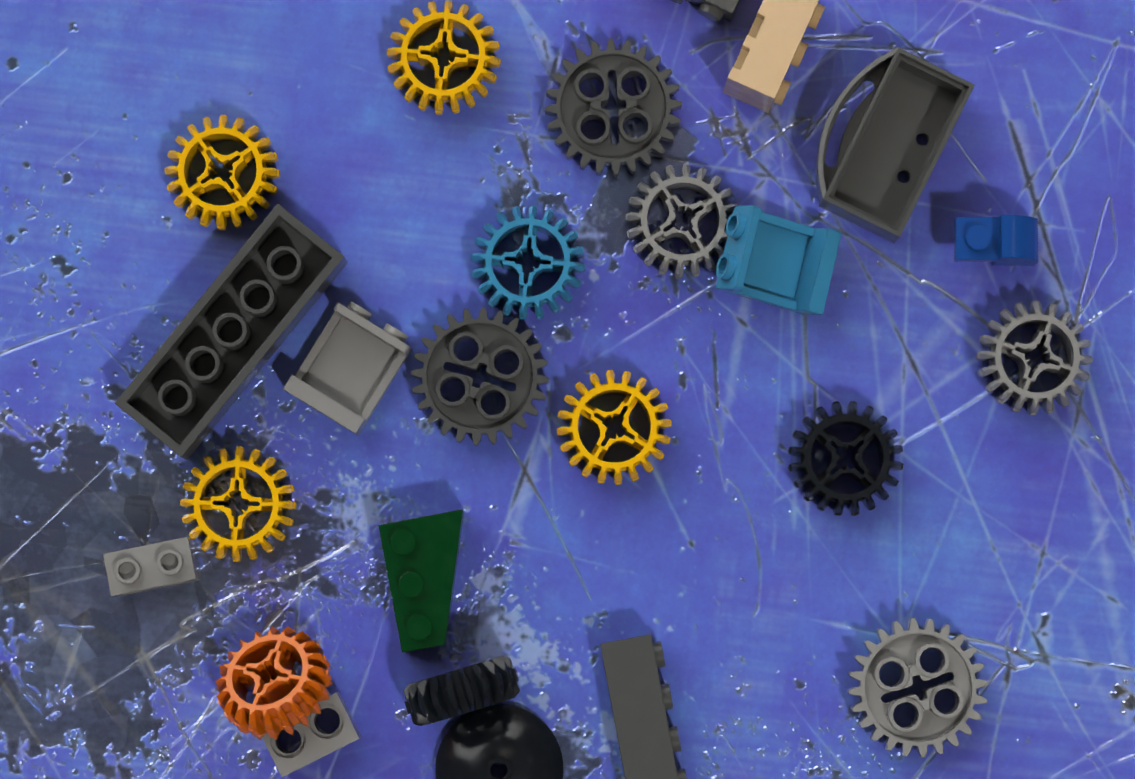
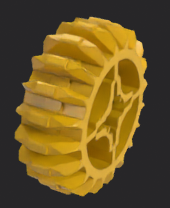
M432 1L428 3L429 15L423 16L422 11L416 7L412 12L417 22L412 24L406 18H402L399 21L402 29L407 32L406 35L392 32L391 40L401 47L388 48L387 56L400 61L390 64L388 71L392 75L403 74L394 81V87L396 90H401L410 86L404 95L408 103L414 101L418 95L421 96L418 106L419 110L426 111L430 101H434L436 115L443 114L444 103H450L453 114H458L460 112L458 101L461 99L465 100L469 108L475 106L474 98L471 95L473 91L483 98L488 95V90L481 83L482 81L492 84L496 83L497 76L487 70V68L500 67L501 59L496 56H489L488 54L500 50V45L498 41L485 42L494 34L492 26H485L478 30V27L483 22L482 14L477 13L470 20H467L469 14L468 5L463 4L458 14H454L452 1H445L444 12H437V6ZM440 27L438 37L434 43L426 46L419 45L418 49L412 48L422 34L433 28ZM453 28L459 29L470 36L475 42L479 54H470L468 50L454 45ZM447 39L446 43L450 57L455 59L453 62L448 60L449 65L444 66L443 76L441 77L438 59L433 56L435 54L440 56L439 51L444 50V41ZM409 61L419 62L420 66L429 67L434 71L435 89L421 83L414 76L409 67ZM469 67H476L473 75L465 83L458 87L447 89L450 77L454 72L468 70Z
M220 115L218 128H214L211 119L205 117L203 118L205 131L199 133L198 129L193 124H190L187 129L193 138L189 142L182 136H177L175 139L177 144L183 148L182 153L174 150L168 152L167 156L169 159L177 162L178 166L166 167L165 174L169 177H176L178 180L170 182L167 185V190L170 193L182 191L174 200V204L177 208H181L191 203L186 210L185 216L192 220L202 212L200 224L203 227L207 228L211 224L213 216H215L219 230H225L227 217H231L235 227L240 228L243 226L240 214L246 212L247 216L252 221H255L258 216L252 207L256 203L263 209L269 208V202L261 196L263 192L271 195L277 193V187L268 183L267 179L279 178L280 171L276 168H267V166L278 161V155L276 152L263 154L271 145L268 137L254 142L260 132L256 125L251 126L243 133L245 121L242 118L238 117L232 129H230L229 120L226 115ZM229 140L240 143L247 148L240 153L235 151L229 155H222L217 153L210 143ZM200 151L206 161V167L204 172L196 178L198 182L191 186L189 180L190 167L194 157ZM211 157H215L217 162L225 168L233 166V170L228 171L231 175L229 179L234 185L233 189L220 177L213 179V175H217L214 170L216 166L212 162ZM255 159V181L249 192L245 194L239 184V178L241 173L248 168L247 163ZM216 190H224L232 196L235 202L228 205H212L200 200L198 197L204 193L209 195Z
M607 370L606 384H600L599 377L594 373L590 375V382L593 386L591 390L588 391L581 382L575 385L577 392L582 396L579 400L571 395L565 396L564 401L574 409L572 413L565 410L558 412V418L570 421V427L562 426L557 428V435H570L571 441L563 443L560 449L562 452H568L575 448L577 454L569 460V464L574 467L583 459L587 465L582 471V476L587 478L594 467L600 470L597 478L598 483L604 484L607 472H614L615 485H621L622 471L628 470L629 477L634 482L639 479L638 472L635 469L637 465L640 464L647 473L653 470L652 464L646 459L649 455L658 460L663 459L664 453L654 446L656 442L663 445L670 443L671 438L669 436L658 434L659 429L671 427L672 421L670 419L658 420L657 414L665 412L668 409L667 403H660L655 407L652 405L651 401L660 392L657 388H654L647 395H644L641 390L647 382L645 378L641 377L637 381L636 386L632 387L628 385L631 378L630 372L624 371L622 382L614 383V371ZM608 393L626 395L620 406L611 412L602 411L588 404L596 397ZM637 402L642 406L649 420L650 431L648 440L639 436V433L635 432L629 424V416ZM623 409H626L627 411L622 418L621 428L626 431L625 434L633 439L626 435L619 438L616 434L615 439L609 438L606 445L602 446L606 438L607 427L602 424L603 421L595 416L603 420L610 417L612 421L613 416L619 417ZM580 415L589 419L599 430V440L591 453L584 447L579 436L578 422ZM616 443H624L641 451L635 457L623 462L613 463L602 460L608 449Z
M237 446L235 449V459L231 460L227 449L222 448L219 450L221 463L216 464L214 459L207 455L203 460L210 469L209 471L204 473L197 467H193L191 473L199 478L200 481L197 486L190 482H185L183 485L185 490L195 493L193 499L184 498L180 500L181 506L193 507L194 513L183 516L182 521L185 524L197 521L198 526L191 530L189 536L191 539L199 538L203 534L207 536L200 547L203 551L210 550L217 543L216 558L223 559L228 548H232V560L240 562L242 559V549L246 548L249 558L255 560L258 559L256 545L261 544L262 548L267 553H270L274 550L273 545L268 540L271 535L280 541H284L286 535L276 528L279 523L286 526H292L294 523L293 519L282 516L283 509L293 510L297 508L296 502L283 500V495L291 494L295 491V488L291 484L280 487L278 482L285 479L288 475L285 469L278 470L273 475L270 473L276 464V460L273 457L266 459L261 466L259 465L261 459L260 450L254 449L249 460H245L244 447ZM246 469L256 472L266 481L271 490L272 498L254 497L248 490V480H246ZM233 470V478H231L230 487L227 492L221 496L206 497L211 484L220 475ZM239 491L243 499L251 503H260L259 506H248L247 511L242 509L244 514L236 517L235 510L225 505H217L219 502L229 503V499H235L234 494L239 493ZM205 510L222 511L227 515L229 528L231 529V539L221 536L212 528ZM272 511L268 522L262 530L244 539V530H246L249 517L257 512Z

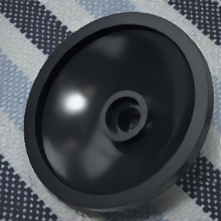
M494 704L465 714L450 727L438 749L435 774L436 779H563V758L556 737L540 718L520 707ZM496 762L504 763L508 770L506 776L495 778L491 774V766Z

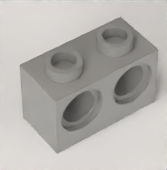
M191 537L103 554L110 594L114 597L202 580L195 541Z
M340 691L332 695L328 694L329 700L318 702L321 707L320 710L330 708L338 713L340 724L335 732L327 733L322 731L317 724L318 714L311 713L307 717L309 727L301 723L294 726V729L301 736V745L295 752H288L282 749L278 738L275 740L268 733L264 735L263 740L281 777L362 738Z

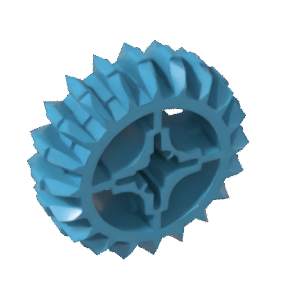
M534 205L529 207V218H521V210L518 206L512 208L514 220L511 222L507 221L506 216L502 212L498 213L496 217L501 228L497 230L492 224L486 223L483 228L491 236V239L486 240L482 237H476L475 245L484 249L485 253L471 254L472 262L484 264L483 268L472 271L473 279H487L486 282L478 287L479 294L483 295L493 290L495 293L488 301L489 306L494 308L501 300L506 301L503 307V315L507 317L512 313L514 306L520 307V320H526L527 308L535 307L537 319H543L542 305L547 303L553 313L559 312V305L555 298L559 296L563 301L570 303L572 295L565 289L566 285L577 289L581 286V281L571 276V272L581 273L585 271V264L572 262V258L580 257L584 254L583 247H569V244L575 242L578 238L577 232L571 231L563 236L561 232L566 228L567 220L562 218L555 226L551 225L553 211L550 209L545 211L542 220L536 219L537 207ZM525 230L523 242L519 249L514 252H503V254L495 253L499 244L507 236L517 231ZM537 231L546 234L556 242L561 250L563 259H553V256L544 255L538 250L536 245ZM528 243H531L533 259L536 262H540V265L537 269L533 267V272L529 273L528 282L525 284V273L523 272L522 265L515 262L519 257L523 259V254L527 253ZM492 266L503 267V269L517 274L519 278V295L506 290L498 282ZM552 272L562 273L556 284L548 291L531 296L534 280L539 275L552 274Z

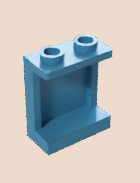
M754 205L735 206L726 224L727 241L724 253L719 258L716 266L718 278L715 289L801 315H823L842 232L829 228H812L761 212V208Z

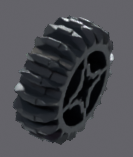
M838 401L831 404L832 416L830 417L822 406L817 408L815 412L820 421L818 424L808 416L802 420L803 425L810 431L808 435L798 430L794 431L792 435L795 440L803 443L802 448L796 446L788 448L789 455L800 456V462L788 465L789 472L802 470L804 477L798 478L793 482L795 488L808 483L811 489L805 493L803 499L808 502L816 494L820 495L822 498L817 506V509L820 511H824L829 501H833V513L835 516L842 515L844 503H848L852 516L858 515L860 510L858 501L861 500L869 511L873 510L876 506L871 495L874 493L879 499L884 501L889 495L881 485L885 483L888 486L895 487L899 482L895 477L888 474L889 470L899 471L903 469V463L890 461V455L903 452L902 446L895 445L889 447L887 443L888 440L898 435L897 431L892 429L885 434L880 431L879 428L887 422L885 416L878 418L875 423L869 421L874 410L871 406H867L861 416L856 415L858 406L855 401H851L848 404L847 414H842V407ZM837 424H849L857 426L864 431L852 442H842L835 436H831L825 428ZM815 440L822 445L829 459L826 469L818 478L811 464V451ZM872 440L875 442L879 453V467L875 478L869 473L870 470L865 466L862 459L863 451ZM860 443V446L853 452L854 455L851 458L854 468L849 470L848 465H846L843 469L839 468L831 475L830 472L837 466L836 462L840 458L836 453V449L842 447L843 452H845L848 448L852 449ZM844 474L861 482L866 488L858 493L843 494L832 491L827 486L839 475Z
M500 656L411 683L403 690L407 713L410 714L413 724L423 726L515 698L520 692L516 668H513L511 659Z

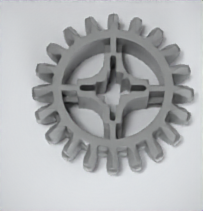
M683 164L681 177H676L673 166L668 165L665 168L667 180L663 181L660 175L654 171L650 174V180L654 185L653 188H650L643 182H640L637 186L639 193L645 197L644 200L638 197H630L629 205L640 211L639 213L630 212L625 216L626 222L638 224V227L627 231V238L635 239L641 237L642 241L633 247V252L640 254L646 249L650 251V254L644 260V265L650 267L656 258L661 260L662 263L658 271L660 275H665L669 264L676 266L674 273L676 279L682 278L684 266L690 267L692 277H698L700 275L698 263L703 262L706 269L712 271L715 269V263L711 255L714 254L717 258H720L724 253V248L720 244L726 245L727 216L731 215L734 207L738 205L723 204L732 195V191L730 188L724 189L720 193L715 191L721 182L719 176L713 177L709 184L703 182L706 176V168L701 167L698 170L697 177L692 178L689 177L690 165ZM671 190H693L703 195L706 199L694 204H685L678 199L676 194L673 195ZM660 197L668 217L657 230L650 234L647 214L652 203ZM715 210L717 232L714 239L706 246L701 239L702 235L698 229V222L706 217L707 213ZM674 211L677 213L683 212V217L685 213H688L690 216L695 214L689 224L690 232L688 230L682 231V226L680 230H677L675 227L671 228L676 219ZM672 238H679L689 248H692L694 253L685 255L675 254L663 249L658 244Z
M1035 300L1031 303L1030 314H1028L1025 305L1019 302L1014 305L1016 318H1014L1010 311L1004 309L999 312L1004 326L994 320L987 324L989 331L995 337L982 335L979 339V342L989 347L990 351H981L976 354L977 360L989 361V366L980 369L978 375L985 377L992 374L994 381L988 383L985 386V390L991 392L1000 387L1003 392L996 400L1000 405L1004 404L1010 396L1013 397L1012 412H1019L1024 402H1027L1028 415L1034 416L1037 414L1039 402H1041L1044 412L1050 414L1054 412L1055 407L1053 398L1061 407H1065L1070 404L1065 390L1074 396H1078L1082 392V389L1074 382V379L1087 381L1090 377L1088 372L1079 369V365H1088L1093 362L1092 356L1080 355V350L1089 347L1091 343L1089 339L1077 342L1075 335L1082 332L1084 327L1082 324H1078L1071 329L1067 327L1066 324L1072 318V314L1069 311L1065 312L1059 319H1056V304H1050L1045 314H1042V305L1040 301ZM1027 324L1039 325L1037 332L1028 344L1011 343L1005 340L1008 334L1018 326ZM1051 331L1059 337L1064 345L1067 363L1063 362L1062 358L1054 355L1051 351ZM1038 345L1037 350L1041 352L1038 357L1043 356L1044 363L1034 366L1032 371H1030L1031 367L1027 364L1030 360H1025L1024 353L1031 352ZM1001 353L1017 364L1019 369L1018 385H1015L1006 375L1002 365ZM1040 372L1057 373L1063 376L1061 381L1050 391L1030 392L1031 385L1036 381Z

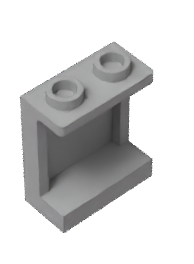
M350 301L347 307L337 302L333 309L332 317L295 376L291 375L283 389L359 436L412 349L409 345L405 344L408 336L388 323H386L383 329L368 321L372 314Z

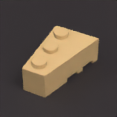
M763 0L752 27L744 40L738 58L727 77L723 93L769 113L773 102L782 105L791 85V82L784 79L790 64L799 67L809 45L801 41L807 27L816 29L826 6L819 4V0Z

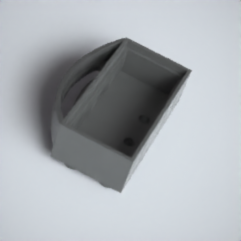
M899 47L887 52L866 66L849 82L839 95L822 129L816 156V185L820 202L819 207L895 243L900 238L975 85ZM863 82H872L874 90L861 102L846 126L841 139L836 166L828 167L825 163L826 149L832 127L839 112L853 92ZM924 136L927 144L919 145L916 137ZM905 173L908 176V182H900L898 174Z

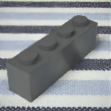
M651 634L600 643L625 779H687L684 768L676 770L674 752H680L681 746L677 726L668 727L665 710L673 709L669 684L661 685L658 668L665 667L661 641L653 642Z

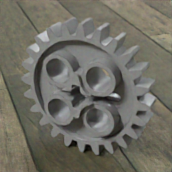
M909 618L907 630H903L898 621H893L892 635L889 636L884 630L877 629L876 633L880 642L876 645L871 641L865 640L863 644L869 651L868 656L854 655L853 657L862 665L861 671L848 672V676L859 680V686L847 690L848 694L860 697V702L854 704L851 707V711H864L866 716L859 722V727L863 728L873 725L875 728L871 733L870 739L876 741L885 735L887 738L884 749L888 751L893 749L897 742L901 743V755L908 756L912 746H916L919 757H926L928 745H932L937 754H943L942 741L947 740L950 744L957 747L959 742L955 733L958 730L968 735L972 734L970 727L966 724L967 719L981 720L982 718L978 712L973 710L974 704L987 703V699L977 695L976 692L977 688L987 686L988 681L976 679L975 673L982 670L985 666L983 663L971 664L969 659L977 650L975 647L965 650L960 648L965 638L963 634H959L953 639L948 638L950 633V625L944 624L938 632H934L933 619H927L923 629H919L916 619ZM928 648H934L941 656V664L934 672H926L920 665V656ZM892 661L899 666L901 677L895 685L886 686L880 680L879 672L883 664ZM948 672L953 674V679L924 688L922 690L923 697L920 699L916 694H906L885 703L881 700L884 694L912 686V677L914 676L920 681H928ZM942 689H949L955 696L954 707L947 713L939 712L934 705L935 695ZM907 702L912 705L915 717L910 725L900 727L894 720V709L897 705Z

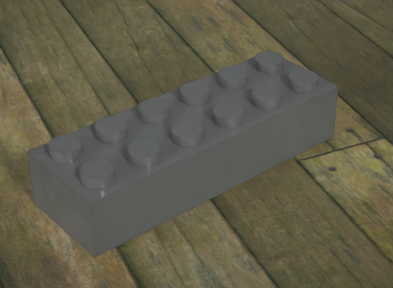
M277 204L117 399L115 404L176 454L188 460L346 266L347 260L341 253L281 205Z

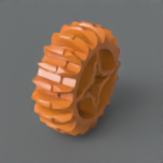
M271 626L266 636L255 630L254 640L249 643L240 639L241 649L238 652L227 651L230 663L219 666L222 677L215 681L219 691L217 695L218 703L225 711L224 715L228 721L236 725L239 731L245 735L251 732L259 740L266 733L277 740L281 730H285L293 735L294 726L299 723L309 727L307 717L311 713L321 714V707L318 702L329 700V692L326 688L333 684L329 673L331 670L330 663L326 656L323 655L324 651L320 645L311 640L309 635L303 631L296 634L295 630L289 626L281 633L278 629ZM295 662L302 664L301 676L294 675L293 667ZM248 689L254 690L253 695L255 698L252 704L246 702Z

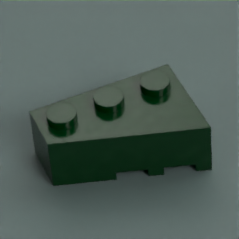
M463 509L378 525L402 653L447 644L465 512Z

